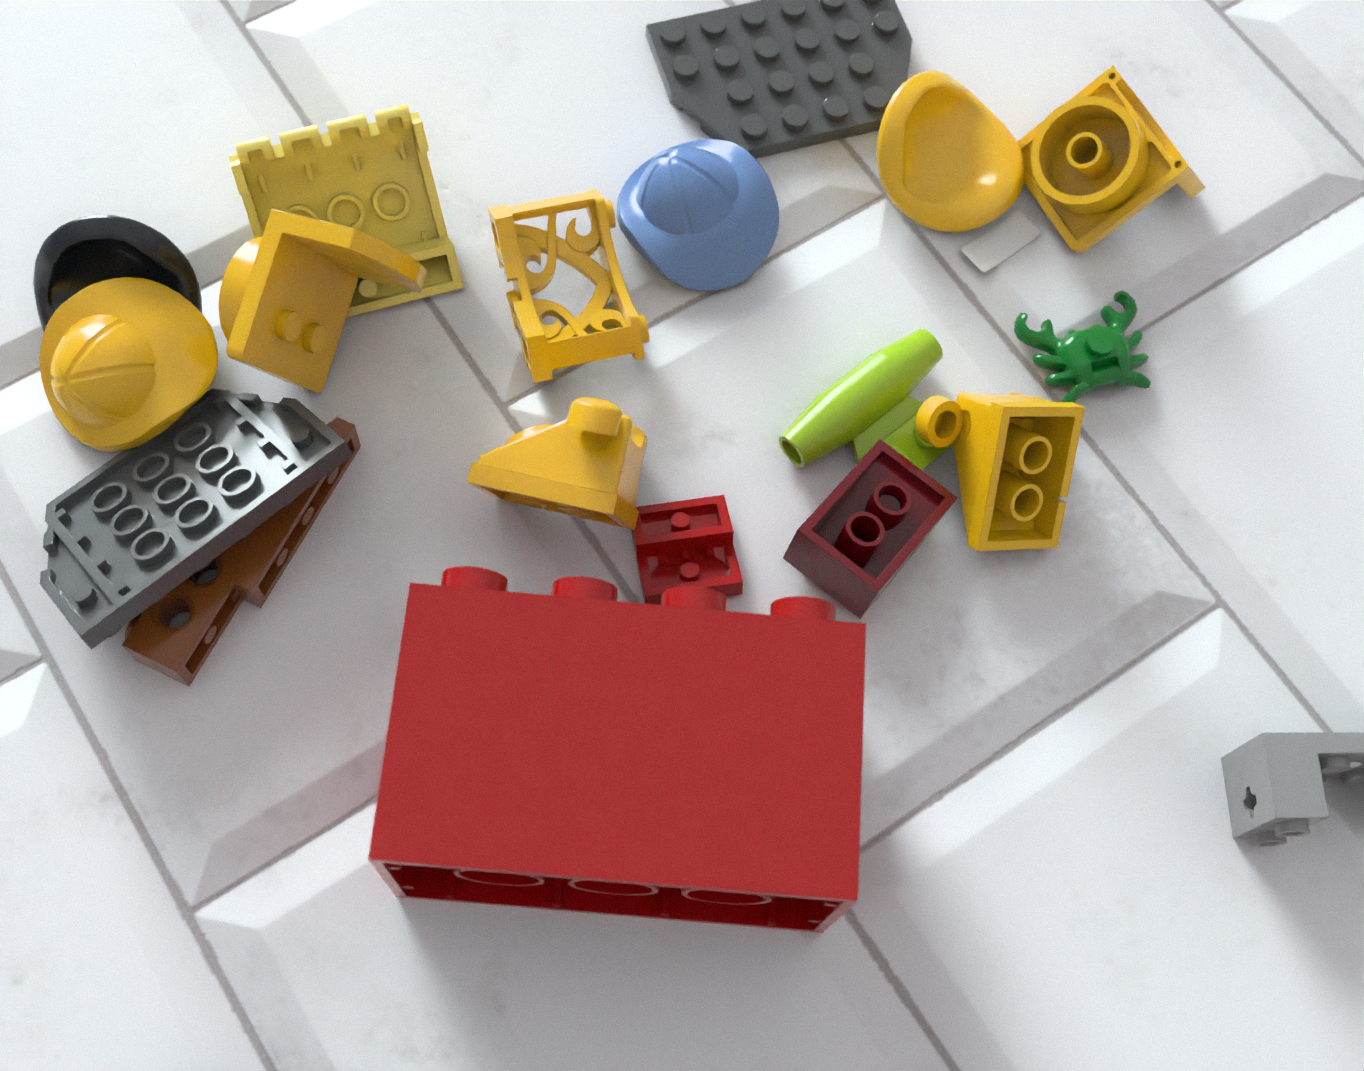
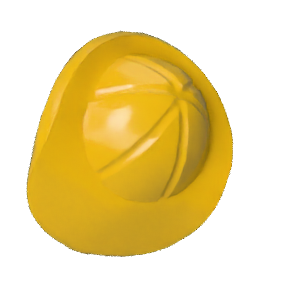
M927 71L916 74L902 83L892 96L879 128L876 148L880 181L892 203L914 222L934 230L963 232L973 230L993 221L1014 204L1020 195L1024 181L1025 166L1022 150L1007 127L973 93L948 74Z
M113 278L87 286L62 303L54 312L46 325L40 348L41 380L53 413L68 433L81 443L96 450L105 452L123 451L140 446L169 428L206 393L216 376L218 348L212 327L207 318L180 293L163 284L144 278Z

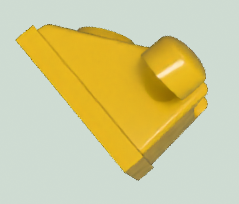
M966 392L959 393L956 402L937 395L930 397L921 405L915 418L918 436L935 447L943 448L951 444L954 449L965 531L968 538L967 545L976 551L1058 548L1066 501L1059 499V497H1068L1085 407L1073 402H1053L1037 396L1031 397L1018 393H1010L1009 395H980Z
M579 398L571 403L568 418L554 425L542 424L522 430L510 437L505 445L483 453L477 463L472 462L467 483L499 500L542 509L545 506L544 509L547 511L634 530L639 511L636 509L640 471L648 440L645 433L632 425L631 418L627 415H622L621 408L614 403L600 398Z

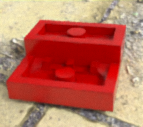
M724 495L636 507L639 514L635 529H631L644 604L661 605V596L665 590L682 586L709 588L725 596L743 593V580L733 545L734 531Z

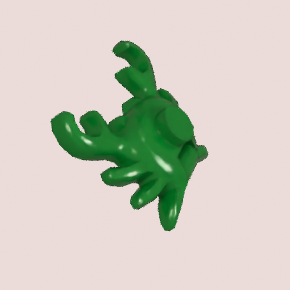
M1118 291L1113 296L1114 301L1124 307V312L1118 313L1110 306H1104L1100 311V315L1108 327L1093 325L1092 328L1079 331L1070 330L1063 339H1058L1054 335L1050 319L1043 321L1041 331L1039 332L1030 330L1026 326L1028 319L1026 313H1020L1015 320L1014 332L1021 342L1050 354H1034L1032 358L1033 363L1047 370L1058 371V373L1046 377L1045 384L1049 386H1074L1065 395L1062 402L1074 403L1083 395L1091 392L1093 388L1116 383L1117 386L1150 387L1151 381L1146 376L1131 371L1145 364L1149 357L1147 354L1142 353L1131 356V352L1137 348L1143 334L1139 330L1134 331L1129 340H1127L1124 334L1138 310L1135 300L1128 293Z

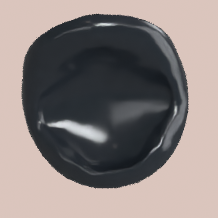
M91 215L67 222L47 237L36 257L33 286L37 312L44 332L54 312L70 297L91 284L121 277L144 278L163 284L180 293L203 313L202 296L197 277L189 260L169 238L156 229L142 222L121 216Z

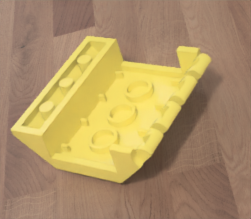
M407 104L374 111L376 122L367 123L365 114L326 122L329 133L319 134L317 124L278 133L281 144L273 146L269 136L234 143L237 154L228 156L254 238L263 236L270 211L275 209L355 228L406 253L427 270L421 293L359 278L346 318L464 288L454 245L447 234L427 151L430 150L423 123L418 112L410 114Z

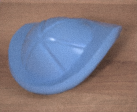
M699 139L659 152L640 165L629 176L617 199L616 213L620 229L634 249L668 279L691 290H721L744 282L765 261L778 233L779 206L768 174L747 150L730 141Z

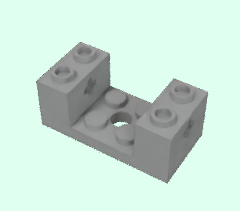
M1364 732L1261 733L1223 756L1221 763L1233 838H1253L1254 846L1259 847L1283 845L1287 843L1286 837L1309 834V826L1329 818L1323 782L1327 781L1326 777H1342L1343 783L1346 785L1364 784Z

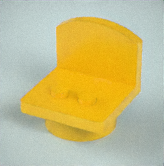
M1113 65L1069 101L1053 110L1044 121L1017 141L1024 159L1023 182L1068 246L1077 253H1084L1175 184L1178 183L1190 199L1206 188Z
M271 209L263 236L253 238L240 247L229 262L222 279L218 310L220 325L228 341L226 348L227 356L297 387L319 393L324 388L358 279L362 278L421 293L427 270L406 253L355 228Z

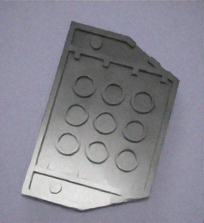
M759 0L647 24L645 35L670 103L680 112L685 109L701 123V130L711 139L733 142L747 150L755 159L879 130L889 101L902 83L907 81L912 37L895 0Z
M211 388L169 428L140 446L123 450L46 505L45 522L48 524V528L44 533L43 548L48 553V565L46 570L41 571L40 585L80 638L92 650L105 639L115 635L125 624L152 604L162 600L168 592L195 572L205 568L211 560L238 540L248 536L257 526L281 508L291 504L296 497L320 479L334 472L339 465L353 456L345 440L297 399L283 397L279 403L262 401L258 394L246 392L233 394L230 390Z

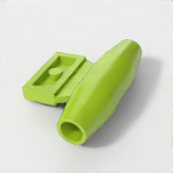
M919 329L872 353L820 393L779 437L780 447L787 458L796 466L803 468L851 442L856 460L855 464L857 465L881 439L919 469L923 470L952 447L951 444L943 448L935 447L918 436L915 418L923 403L909 396L943 357V351L937 339L927 330Z

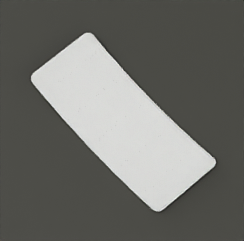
M1017 209L985 234L961 247L960 250L981 272L985 273L1035 239L1041 231Z

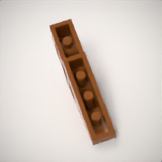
M336 417L327 424L329 428L345 440L353 456L339 465L334 472L323 477L296 497L291 504L281 508L257 526L248 536L238 540L211 560L205 568L195 572L168 592L162 600L152 604L143 613H140L129 622L122 646L137 662L186 686H190L243 600L262 608L359 451L361 443L354 424L339 417ZM208 570H218L213 580L204 584L197 583L202 573ZM183 612L190 613L188 620L183 625L175 628L169 627L171 620L176 615Z

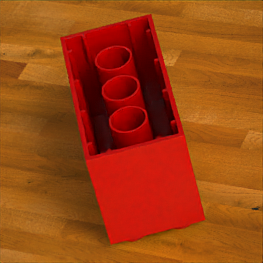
M457 566L444 570L442 572L441 585L410 583L368 857L370 863L396 897L823 933L858 901L866 623L836 621V606L820 598L792 596L775 600L771 603L770 615L726 611L727 598L724 594L709 588L695 586L674 587L665 590L661 596V605L617 601L618 589L616 586L601 579L584 576H570L555 580L552 583L551 595L507 591L508 579L504 575L490 569L473 566Z

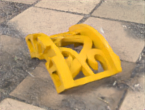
M592 189L584 193L514 206L500 205L488 208L499 266L504 268L507 282H513L514 290L506 292L515 330L519 329L521 335L522 353L534 383L553 379L551 370L627 354H631L634 360L645 358L643 343L649 342L648 325L645 316L638 315L623 281L610 230L616 227L615 213L610 200L605 201V198L597 189ZM586 208L591 223V231L588 235L581 236L576 232V217L569 222L565 239L556 235L557 213ZM548 215L547 231L532 226L515 224L514 222ZM596 250H598L601 265L590 257ZM541 253L547 254V262L542 272L532 273L527 269L526 264L530 261H535L541 265ZM556 258L572 266L596 286L589 303L576 318L558 303L543 299L532 300L531 295L539 293L551 282L556 269ZM609 298L611 299L614 310L605 309L609 301ZM547 316L557 318L556 322L552 325H545L541 320ZM559 320L565 325V327L561 328ZM614 325L617 328L607 330L604 326ZM589 329L591 333L587 334L585 331Z

